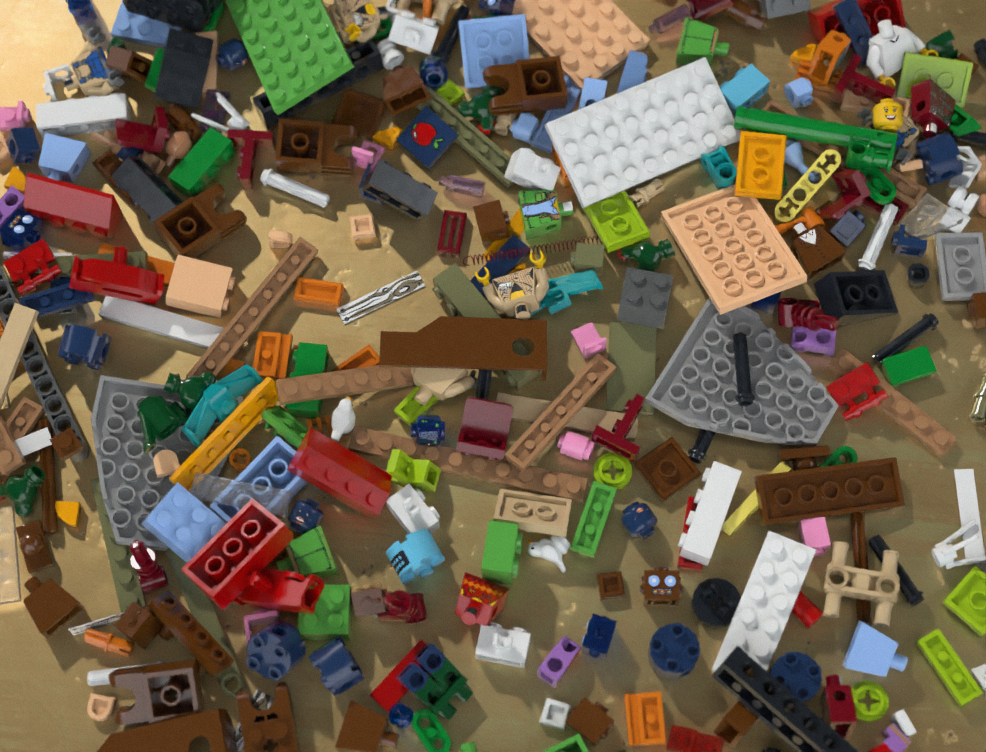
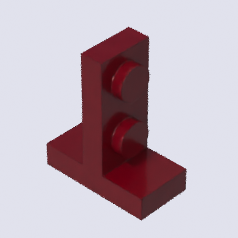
M853 54L834 89L831 100L840 103L846 90H849L854 95L865 97L877 105L882 99H893L896 89L857 73L862 57Z
M228 129L227 138L232 141L234 148H240L242 164L241 167L237 168V180L241 181L243 189H252L257 149L275 150L276 141L273 131Z
M636 394L633 401L630 399L627 401L623 409L625 415L622 421L617 419L612 432L597 425L592 433V441L635 462L639 455L640 447L626 440V437L644 406L645 397Z

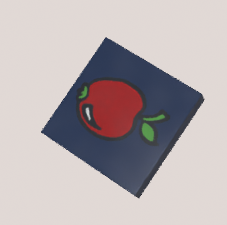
M425 106L397 138V141L427 168L431 169L458 138L459 134Z

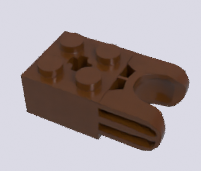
M560 56L517 60L512 64L489 66L482 73L483 80L488 86H499L507 91L505 94L491 99L488 107L490 114L493 116L565 109L568 93Z
M279 118L275 157L276 169L283 172L352 175L355 171L354 162L350 158L337 155L334 150L340 145L354 143L357 139L358 131L355 127L349 125Z
M215 184L196 197H190L154 221L158 235L176 257L177 255H182L195 259L245 225L247 216L240 210H234L228 214H220L215 211L216 206L225 197V189L222 185Z
M197 659L120 668L108 675L109 683L112 687L128 688L134 693L136 698L135 703L123 706L116 712L114 716L115 722L118 725L163 722L201 713L205 708ZM170 688L175 689L178 693H174V690H170Z
M280 682L275 686V701L266 710L255 709L251 696L245 690L237 692L236 697L245 752H269L267 749L271 744L278 745V747L274 748V752H301L290 690L286 682Z

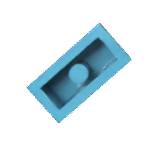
M750 64L745 69L741 68L738 70L731 81H725L720 86V90L733 117L736 116L738 106L749 108L768 92L770 80L755 66Z

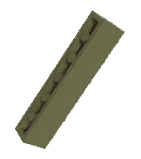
M456 263L433 278V292L438 299H444L448 304L446 307L453 317L457 315V317L500 318ZM519 340L513 343L512 348L517 355L527 356L530 354ZM501 370L504 373L503 378L510 387L513 385L517 391L540 376V371Z

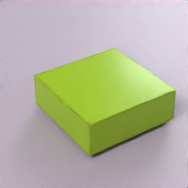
M450 79L435 91L452 107L465 97V92Z

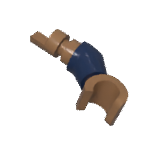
M108 129L103 135L95 131L90 134L89 138L106 148L109 146L110 150L115 153L114 156L122 161H125L128 157L138 155L157 175L160 174L166 164L165 161L143 149L135 147L125 148L117 144L114 137L115 133Z

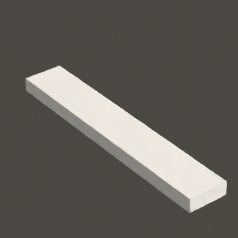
M109 296L105 297L98 313L100 317L207 349L224 330L220 326L138 302Z

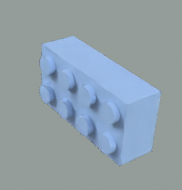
M276 436L210 505L212 511L225 523H228L253 498L276 517L308 484L307 481L287 470L296 451L279 436Z
M176 483L141 523L142 526L187 563L227 524L179 483Z

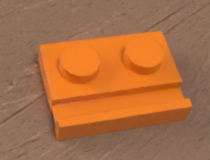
M258 331L253 368L262 379L270 377L273 380L287 378L293 342L292 334L284 335L282 333Z
M661 692L624 694L628 747L665 745L666 736Z

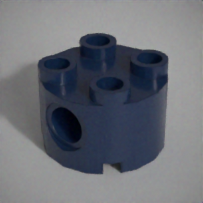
M944 132L916 143L918 155L915 156V159L922 160L923 168L926 172L924 174L925 180L929 186L963 173L962 160L957 161V155H960L959 149L949 133L946 134Z
M67 324L58 348V356L64 358L67 363L78 365L80 361L87 364L88 368L100 371L101 367L104 366L112 338L105 333L100 337L97 334V330L74 324L69 326Z
M281 620L268 624L249 640L247 645L248 667L251 670H256L262 676L275 681L282 678L298 665L306 654V644L304 639L301 640L298 636L300 634L299 630L289 622Z
M681 623L668 624L659 628L653 634L648 648V661L652 669L664 678L680 679L687 676L694 669L700 655V644L696 635Z
M340 636L335 637L309 655V659L314 667L318 668L322 674L320 678L327 690L330 689L334 696L342 694L365 679L356 659L350 650L345 649L344 646L346 644Z
M790 651L777 659L769 671L776 680L805 705L819 691L822 682L820 666L811 657L800 652Z

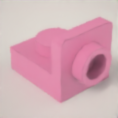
M23 100L18 101V107H0V131L27 128V122L31 120V112Z

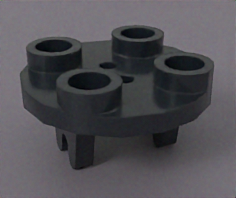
M720 578L707 579L695 589L691 606L698 620L707 626L718 629L732 622L741 596L736 587L729 581Z

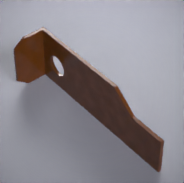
M440 316L418 332L381 331L379 367L541 371V379L546 380L547 320ZM519 339H526L532 343L534 349L531 354L520 356L513 351V343Z
M217 708L110 734L97 752H190L191 742L198 736H204L209 740L211 744L210 752H238L232 719L226 709Z

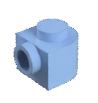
M803 77L784 86L786 98L794 109L801 106L805 107L814 100L812 84Z
M521 113L518 120L515 119L511 126L513 138L531 144L539 127L538 119L530 113Z

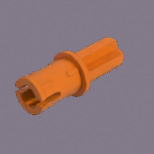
M88 628L84 634V641L86 643L104 648L105 652L112 651L128 658L133 652L134 648L132 647L135 646V642L116 637L114 633L107 634Z

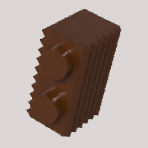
M113 45L107 56L106 67L122 72V75L131 79L145 82L153 61L132 50Z

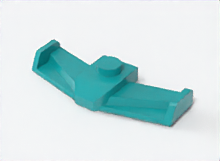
M594 269L549 279V289L544 299L540 301V309L531 312L530 317L544 307H547L550 314H553L572 305L569 298L571 295L598 288L602 290V283Z
M246 364L215 384H211L203 392V396L182 428V431L192 444L198 448L216 418L222 423L239 406L235 399L259 385L263 379L254 368Z

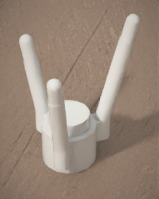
M219 92L216 93L217 101L232 115L226 123L230 126L229 128L195 113L191 114L193 118L227 134L228 129L245 130L250 124Z
M972 520L944 541L934 545L935 548L931 550V553L938 567L945 566L946 570L955 566L986 561V556L954 561L957 558L956 550L978 540L979 536L977 535L954 546L949 544L974 526L976 520Z

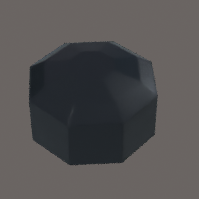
M922 263L912 264L905 273L907 283L913 287H923L930 277L929 268Z

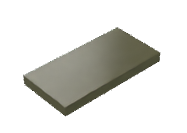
M610 322L608 361L616 366V372L607 380V411L624 413L623 409L629 399L633 401L636 394L646 399L654 386L657 328L632 323ZM644 401V406L639 415H654V407Z

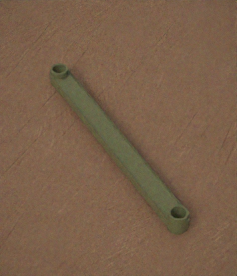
M168 548L166 550L167 556L191 614L234 659L210 599L181 571L187 562ZM235 660L231 667L216 675L220 687L226 696L234 698L238 691L244 690V682ZM232 680L238 681L239 686L235 690L226 689L228 682Z

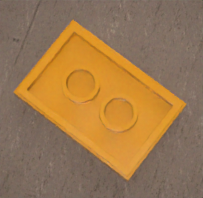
M741 131L734 196L781 200L787 135Z

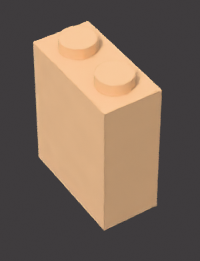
M177 255L166 294V305L221 318L222 311L227 312L229 306L228 290L232 291L236 277L232 276L233 268Z

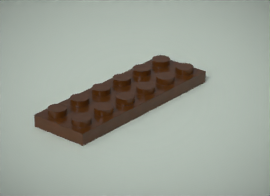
M896 457L754 477L762 526L905 505Z

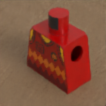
M465 572L454 613L461 617L462 621L467 625L478 623L488 626L504 609L509 588Z

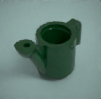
M150 395L138 405L137 416L140 419L145 440L143 443L144 454L151 452L156 447V439L161 441L168 438L188 420V414L178 402H173L169 405L162 396L154 397Z

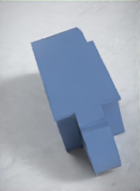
M630 50L617 93L646 82L648 59L646 54Z

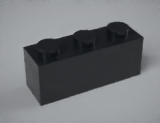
M138 155L128 157L111 176L116 181L117 187L127 192L132 197V202L137 207L142 208L153 223H155L156 219L183 203Z
M377 160L370 165L360 188L417 221H421L429 215L438 193L432 190L430 185L418 182L409 173L395 169L391 163L384 160Z

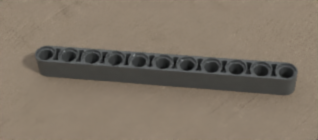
M0 261V294L7 291L5 295L0 296V316L6 326L10 317L8 313L12 311L15 303L20 305L21 303ZM32 329L21 361L55 434H60L63 427L71 425V428L84 447V450L70 457V459L74 462L84 461L89 455L88 445ZM34 347L32 352L26 353L29 348ZM38 367H43L40 372L34 373ZM52 386L50 391L44 392L46 387ZM62 405L59 411L53 412L56 406Z

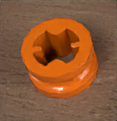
M238 448L231 452L229 462L235 471L243 472L252 462V458L246 449ZM238 456H241L242 458L247 457V459H244L245 463L242 465L239 462L235 464V462H237L236 458Z

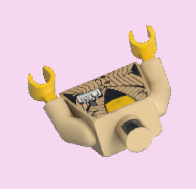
M334 0L331 9L345 44L355 41L366 42L369 38L372 39L377 33L380 20L387 19L388 17L386 7L375 8L372 0Z
M540 251L541 258L538 261H535L534 253H530V260L536 265L537 270L534 267L492 279L491 284L489 282L490 273L486 267H484L487 273L485 277H479L477 271H475L478 282L483 283L484 287L482 289L487 301L493 308L499 312H506L508 318L516 317L517 319H529L531 312L540 309V301L544 299L549 289L546 268H543L546 256L542 251Z

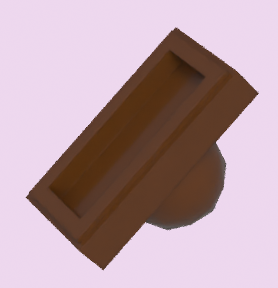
M826 445L783 449L777 453L778 462L794 460V471L817 468L814 458L829 456L830 447Z
M36 520L16 527L20 541L19 546L23 552L28 572L32 574L54 566L42 522Z

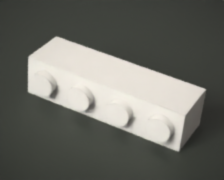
M113 93L99 97L90 96L83 99L70 98L65 101H46L36 104V124L42 139L46 133L67 136L92 133L93 131H106L107 129L115 130V119L131 121L130 104L125 93Z
M716 461L713 462L711 469L706 467L701 480L706 482L703 490L698 489L694 499V503L698 504L695 512L690 510L686 524L690 526L687 534L682 532L678 547L682 548L679 556L705 566L708 565L742 471Z

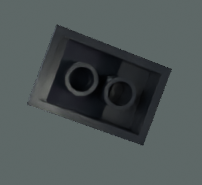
M169 28L164 44L154 99L198 110L214 40Z
M885 270L830 272L814 283L821 309L825 315L836 317L840 322L838 326H847L898 313Z

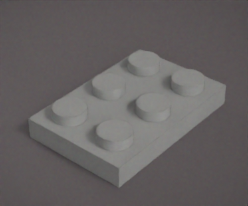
M983 232L936 233L934 240L942 301L970 300L973 293L986 292V254Z

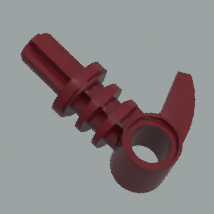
M782 298L778 300V324L780 326H802L811 331H818L820 328L830 331L837 330L840 323L836 317L825 315L818 301L796 298Z
M134 540L133 544L129 546L132 553L131 564L138 573L144 594L169 586L163 565L159 566L154 551L146 548L142 541Z
M403 590L387 592L386 597L383 598V603L388 605V610L377 614L378 620L405 621L408 624L422 622L427 619L423 594H409Z

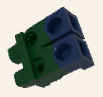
M427 643L413 659L415 663L410 662L395 679L433 713L450 720L457 711L449 702L450 699L456 695L462 702H465L471 697L473 691L466 683L468 679L459 672L434 644ZM420 667H422L432 678H430Z

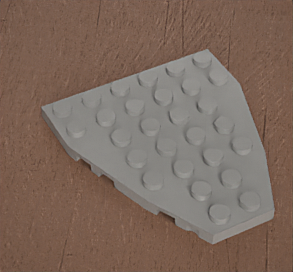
M710 297L645 399V403L686 426L758 442L815 447L839 406L827 394L821 382L818 383L811 374L812 370L808 364L787 343L783 344L775 336L776 332L771 327L768 329L759 320L760 316L755 311L742 306L720 315ZM738 332L747 335L752 394L755 395L753 404L749 406H740L735 399L738 393L732 336Z
M100 375L91 423L101 494L116 544L130 546L134 540H138L139 542L142 541L146 548L166 551L169 547L141 525L174 486L169 479L171 475L157 478L154 468V457L161 450H171L178 456L181 466L197 447L192 444L182 431L184 426L182 425L168 438L161 441L156 439V447L151 452L144 454L143 443L145 440L140 419L137 416L138 405L150 395L154 397L160 395L169 405L173 402H178L188 414V417H190L193 410L181 404L177 392L170 395L169 392L164 391L165 385ZM238 397L235 400L240 405L243 402L244 397ZM217 418L201 444L221 425ZM232 450L191 492L202 503Z

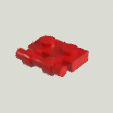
M44 239L39 240L3 262L15 283L24 280V284L17 288L22 296L29 291L31 293L36 291L39 285L46 281L51 282L56 279V275L62 272L58 264L50 268L49 264L57 259ZM42 269L41 274L34 278L31 277L32 274Z
M868 362L826 386L831 397L839 405L838 407L846 403L848 404L850 409L842 413L846 421L854 417L856 419L861 417L864 411L873 406L875 408L882 404L881 401L889 397L885 389L875 393L873 387L881 382ZM866 392L869 398L857 404L854 398Z

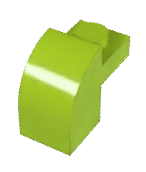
M392 449L386 470L392 476V482L402 487L410 484L413 489L418 488L420 491H436L441 473L439 467L430 460L412 459L401 449Z

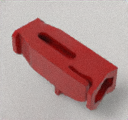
M120 246L114 247L112 262L94 258L82 260L74 256L69 288L155 305L163 292L164 274L126 265L128 249Z
M263 569L260 573L253 571L252 575L247 576V580L250 581L249 585L232 602L239 606H244L248 603L261 609L314 614L316 603L325 587L324 580L312 574L305 577L291 571Z

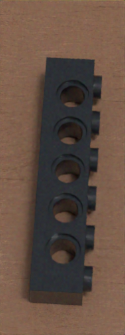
M369 38L366 42H360L346 50L354 68L279 115L273 110L266 92L252 98L257 114L266 128L269 129L279 124V118L288 119L384 69L381 52L372 39Z
M738 645L711 675L797 752H858L857 749Z

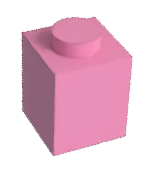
M825 517L800 520L797 526L800 543L816 549L814 557L824 555L831 546Z

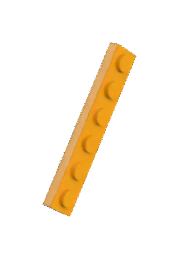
M266 377L169 477L170 481L174 485L179 483L191 493L262 419L263 411L272 408L279 401L275 381L270 377Z

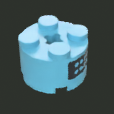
M427 529L417 530L406 535L407 540L401 544L399 540L396 541L386 551L403 585L413 581L419 575L421 578L428 577L434 572V566L445 561L432 534Z

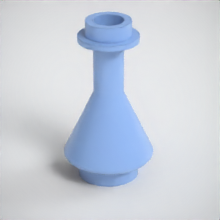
M788 140L786 141L784 163L798 169L803 176L809 168L804 163L801 143ZM809 173L808 179L812 184H817L820 181L818 173Z

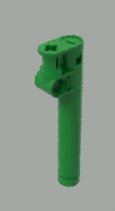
M738 106L734 122V128L787 135V138L848 148L846 156L848 168L862 170L865 167L871 168L875 166L886 168V172L889 173L898 133L767 110L748 109L744 106Z

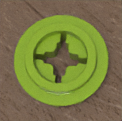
M606 453L595 462L593 474L596 482L620 489L624 488L631 480L632 467L628 459L616 453ZM611 463H613L614 469L620 472L616 473L614 480H612L610 474L605 473L610 470Z
M861 681L851 688L858 720L871 722L879 720L885 715L888 710L889 699L882 686L873 681ZM867 691L869 699L877 701L875 704L870 705L869 710L866 708V704L858 702L865 698Z

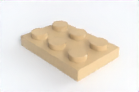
M500 489L493 521L518 524L519 530L566 537L572 499Z

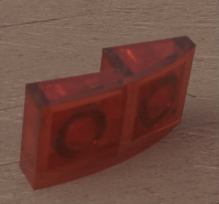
M672 724L666 750L671 752H722L725 740L724 738L699 733L695 729Z

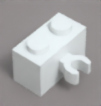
M407 10L398 11L388 40L430 55L440 26L436 25V21L424 17L422 20L416 18L413 12Z
M520 148L512 154L504 177L530 191H553L561 167L555 165L550 159L535 155V152L531 149Z
M408 484L386 500L387 508L408 534L421 529H427L430 533H433L440 528L439 514L433 506L428 508L424 503L425 497L418 488L413 489Z
M492 622L488 626L481 625L475 652L476 659L525 668L531 634L526 633L527 630L518 627H512V630L503 629L502 625Z

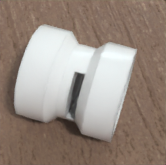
M384 39L376 45L381 52L383 65L387 70H392L403 62L404 56L400 50H396V44L393 41Z
M959 185L947 205L961 209V212L968 216L980 196L975 193L970 194L966 191L965 187Z

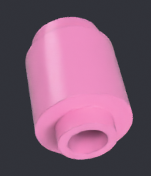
M568 430L566 435L562 433L557 447L561 448V454L581 461L583 459L589 461L595 442L590 441L588 437Z

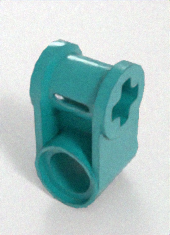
M719 146L717 150L711 153L701 154V163L718 190L735 184L737 170L723 146Z

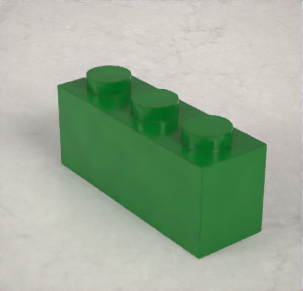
M210 127L168 176L172 187L188 198L196 197L205 191L206 185L211 179H215L223 165L233 158L235 149L232 141Z
M299 342L298 350H294L293 353L295 370L290 373L289 378L327 373L330 354L328 346ZM322 399L285 404L293 417L316 419V417H320Z

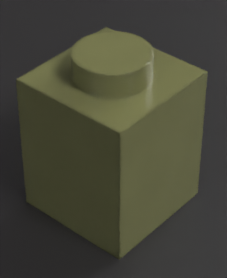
M577 243L576 251H571L570 265H575L574 273L594 269L597 275H602L604 245Z

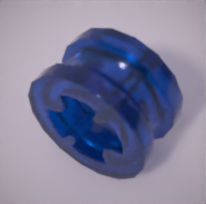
M397 703L389 713V722L400 729H405L412 722L413 710L403 703Z

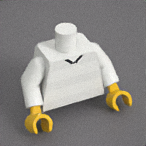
M883 20L878 23L880 33L869 40L866 64L876 80L878 79L880 83L894 88L895 81L890 76L902 69L905 52L939 56L935 50L928 51L925 48L926 45L907 28L892 25L890 20Z

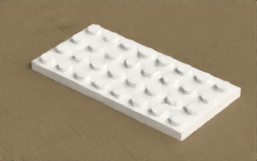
M706 57L544 125L582 209L697 160L701 157L702 153L708 154L717 150L719 146L725 148L740 141V130L734 128L735 120Z

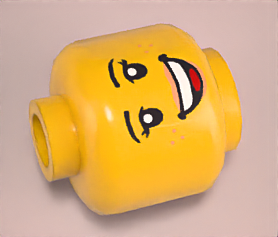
M882 99L879 104L873 107V126L875 129L896 133L902 127L903 107L901 104L894 102V99Z

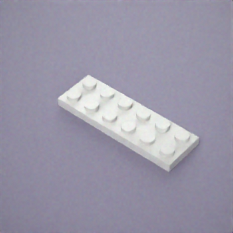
M772 531L768 532L713 665V671H716L737 645L768 671L816 549Z

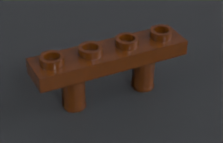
M171 591L151 600L148 607L163 622L159 636L166 641L176 636L192 653L195 659L198 660L200 675L207 670L212 676H215L232 666L234 659Z

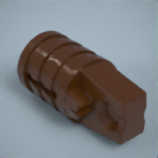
M734 0L735 5L727 8L726 16H730V18L735 19L748 28L753 26L760 30L767 20L757 14V9L739 0Z
M174 104L165 112V115L169 117L170 125L178 132H187L192 142L198 141L203 131L180 105Z

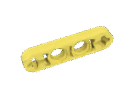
M832 149L824 151L777 204L773 214L778 222L787 223L791 221L841 163V156L837 151ZM825 155L828 157L833 155L835 157L834 162L836 164H829V166L825 169V171L829 172L826 175L823 169L817 167L816 165L819 163V165L822 167V165L826 162ZM813 171L818 172L821 175V181L818 184H812L808 179L809 173ZM794 190H804L806 193L805 200L801 202L796 201L793 198ZM789 198L791 203L798 206V208L795 210L794 206H792L788 211L789 218L786 216L781 218L779 216L781 212L778 209L780 207L784 209L789 204L785 200Z
M782 461L770 474L788 472L792 468ZM756 489L723 524L721 529L730 537L758 509Z

